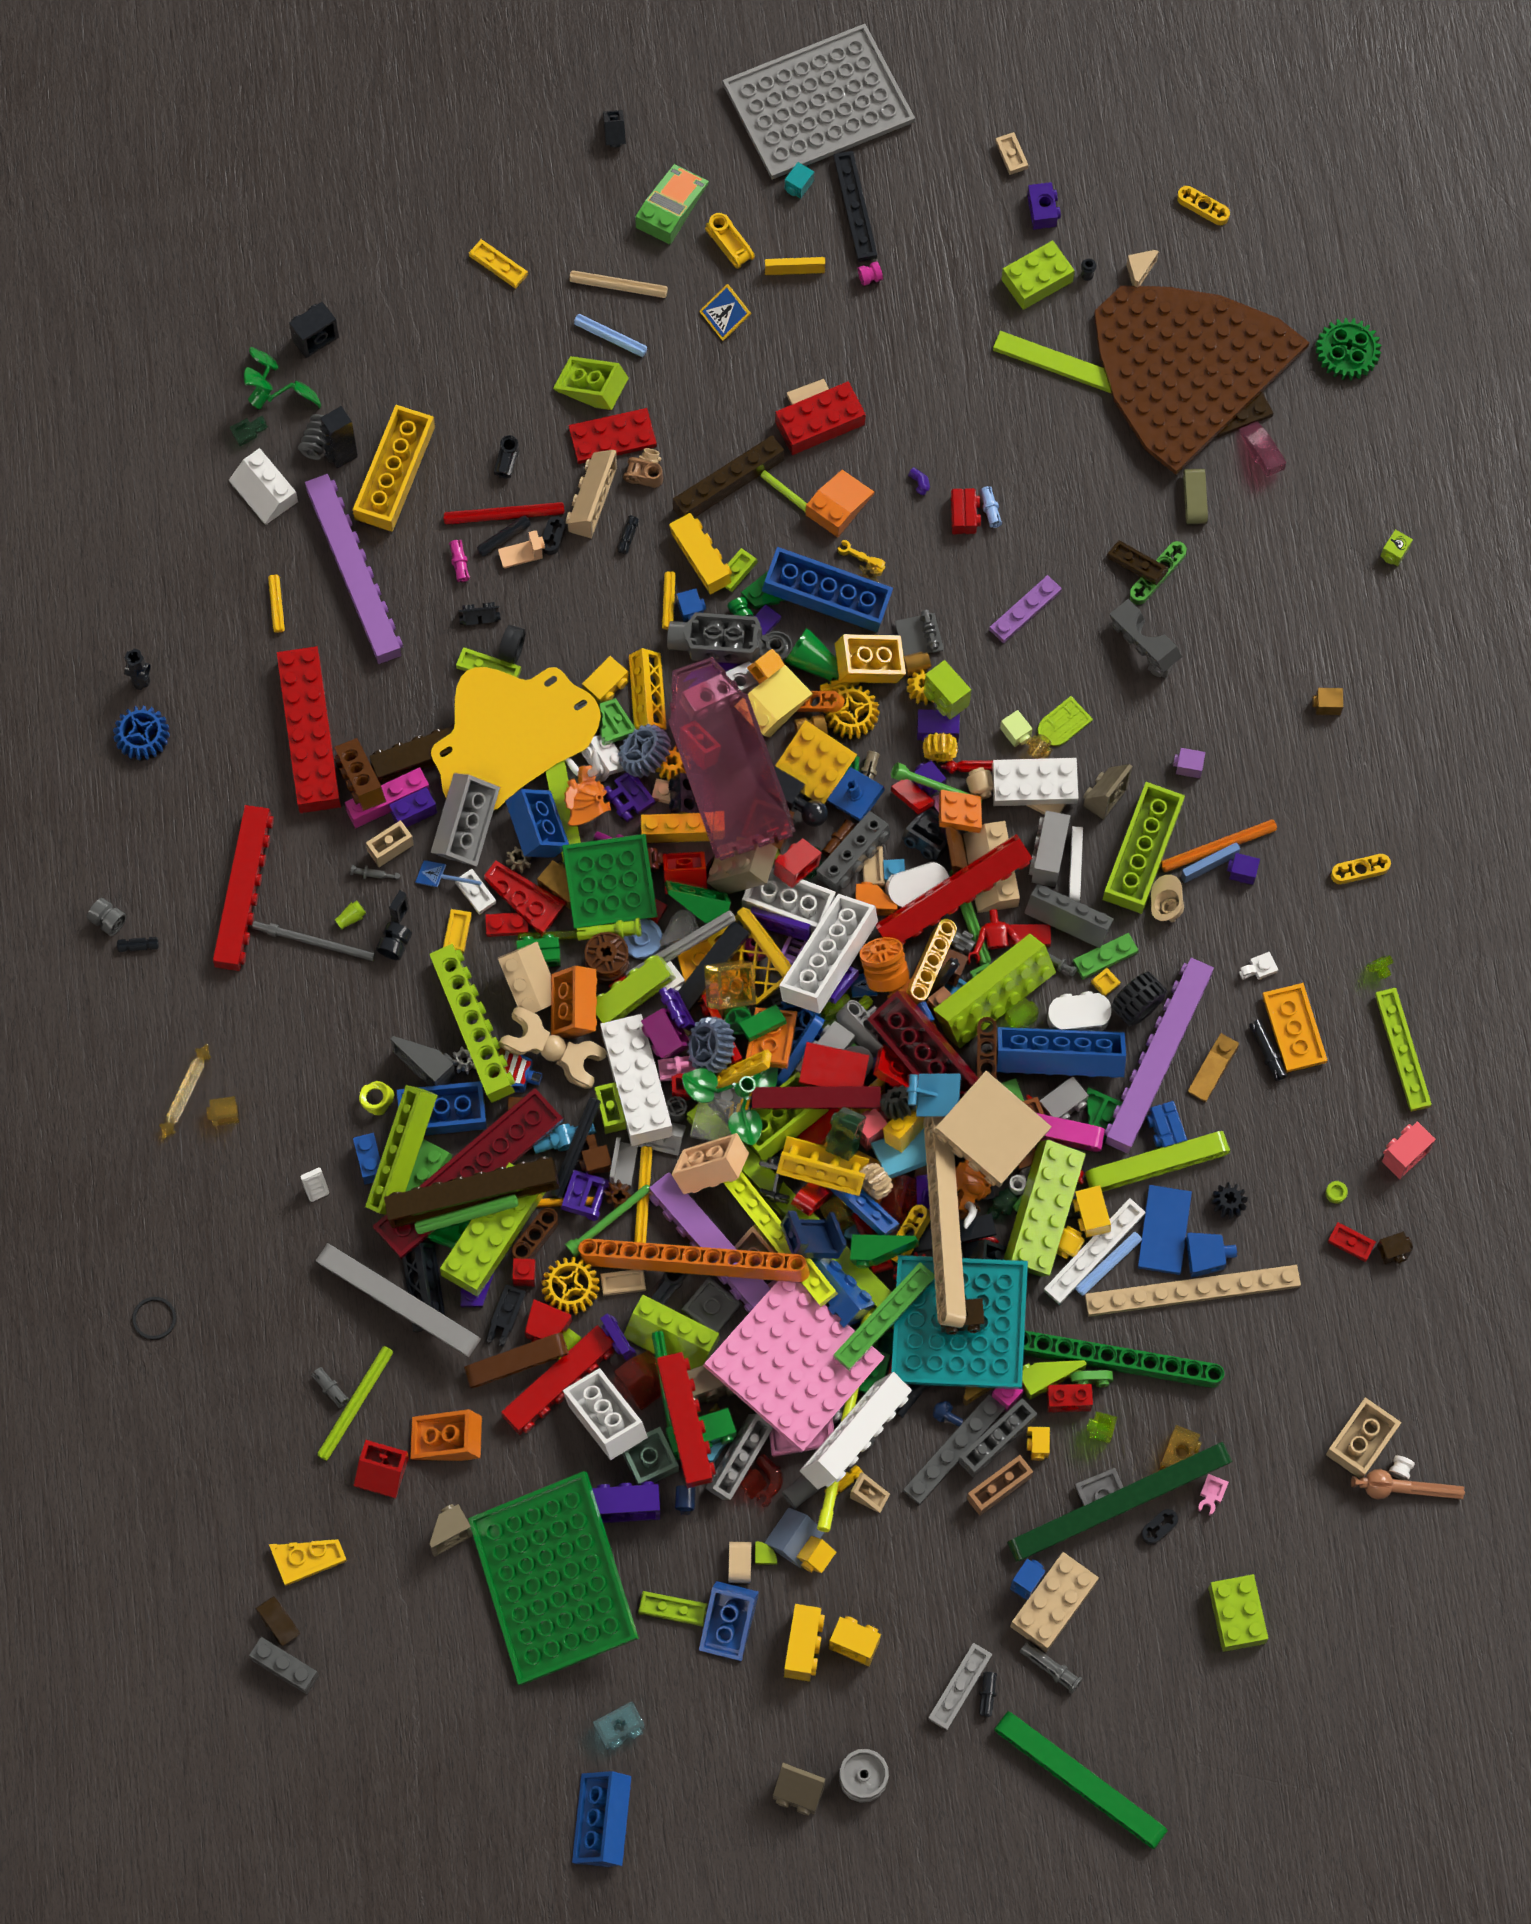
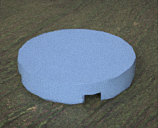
M642 919L640 920L641 937L637 935L624 936V941L628 946V954L635 959H647L659 952L662 945L660 927L652 920Z

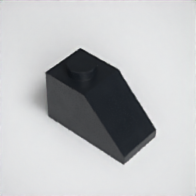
M623 110L603 111L606 145L620 147L622 144H626Z
M986 1239L966 1242L964 1258L1003 1260L1007 1247Z

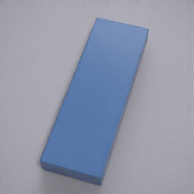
M1234 843L1184 868L1181 874L1182 881L1186 883L1233 859L1235 854L1240 852L1239 845Z

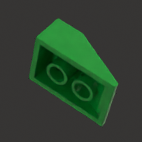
M668 880L665 881L668 894L704 923H709L729 911L731 903L725 892Z

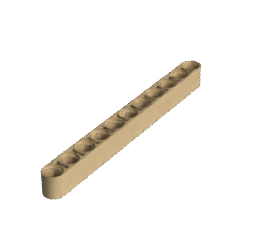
M924 1117L937 1319L940 1325L961 1328L966 1320L955 1157L952 1151L953 1148L947 1142L943 1144L935 1136V1128L945 1117Z

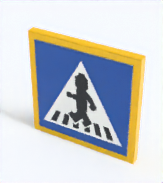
M729 284L725 285L699 311L722 341L751 315V312Z

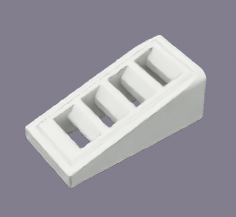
M316 1168L300 1176L304 1190L311 1202L329 1194L321 1168Z

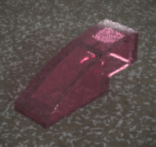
M1257 421L1239 428V432L1256 464H1260L1266 477L1285 470L1286 461L1272 438Z

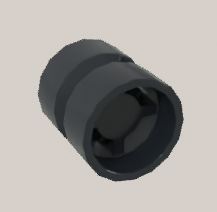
M388 922L383 931L385 937L380 938L376 951L389 959L399 961L405 951L404 945L408 944L412 932L401 924Z

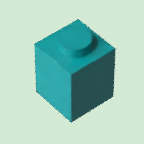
M797 162L785 178L784 189L790 195L801 199L814 182V171Z

